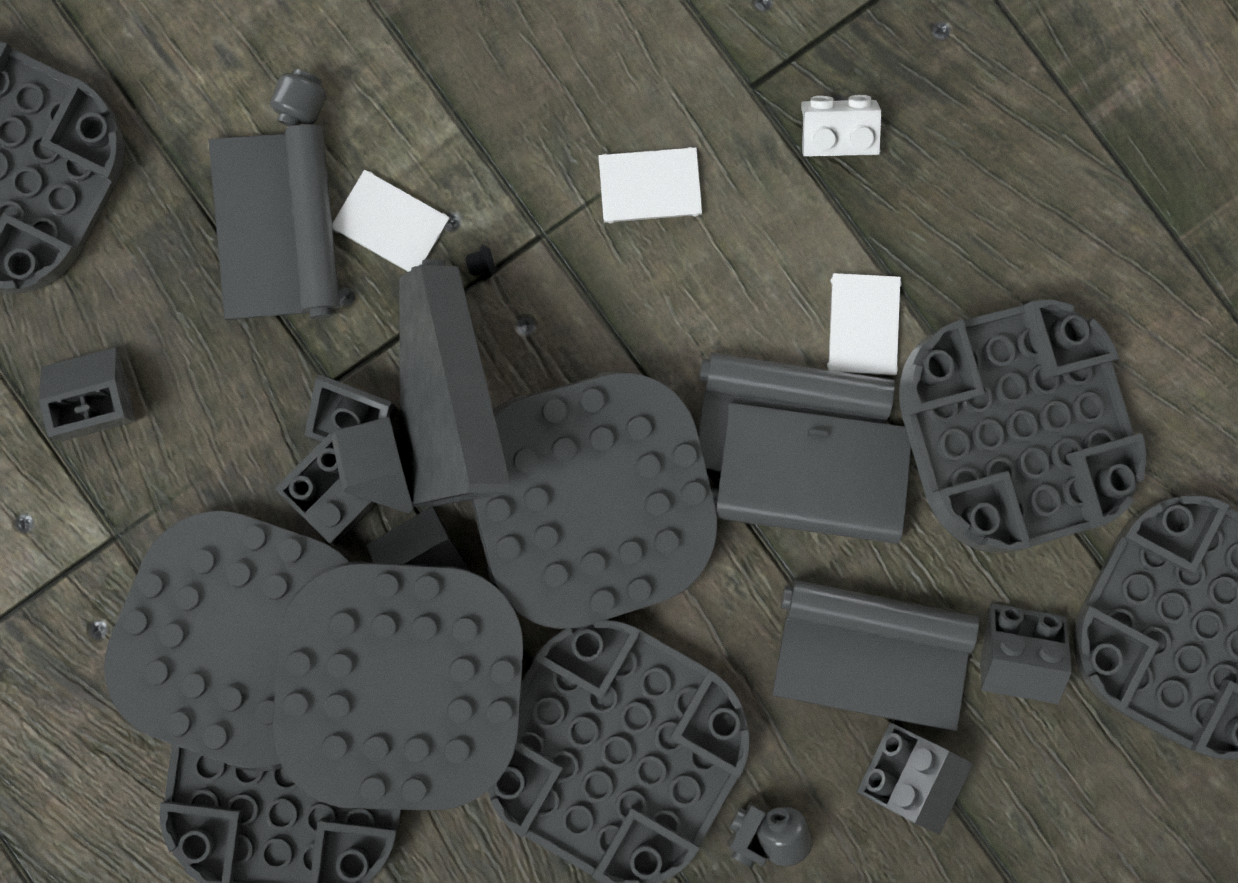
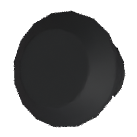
M481 244L480 251L467 254L465 261L469 274L476 276L487 272L488 276H493L496 267L489 247Z

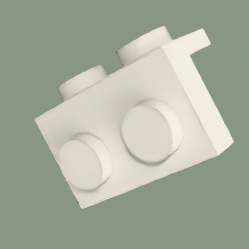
M853 95L848 100L833 101V98L830 96L811 97V101L801 102L803 114V156L879 155L881 109L877 101L871 100L872 98L867 95Z

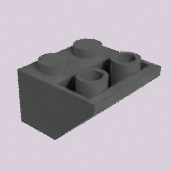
M117 347L41 367L39 403L48 438L65 441L136 422Z
M329 433L275 489L330 544L337 545L378 503L343 492L331 438L332 433Z
M991 603L988 610L980 660L981 691L1059 704L1072 673L1067 616Z
M890 722L857 793L907 820L940 835L973 763Z

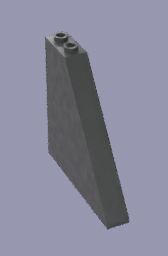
M441 259L422 260V265L411 267V271L399 277L400 457L413 507H439L511 493V483L459 268L457 266H446L445 260Z

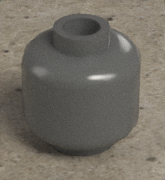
M293 69L292 73L281 75L269 103L270 107L279 114L277 121L288 127L315 123L326 98V92L320 86L322 81L314 75L299 69Z
M779 807L772 809L765 814L757 829L758 839L764 855L770 862L776 865H796L804 860L811 851L813 842L806 818L795 808Z

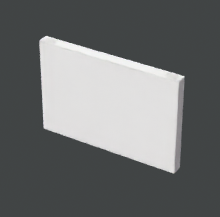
M688 147L683 149L598 155L604 223L682 216L696 217L702 215L696 148Z
M364 170L332 226L335 233L346 236L409 272L411 267L422 265V260L428 258L450 218L445 213L433 209L380 179L371 171Z
M832 274L828 370L853 374L897 375L901 277Z

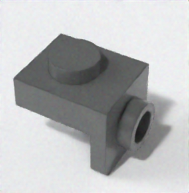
M748 802L745 809L739 807L729 824V828L734 831L727 844L730 849L734 850L732 857L751 868H753L755 862L764 867L768 860L767 857L750 847L749 844L766 813L762 808Z

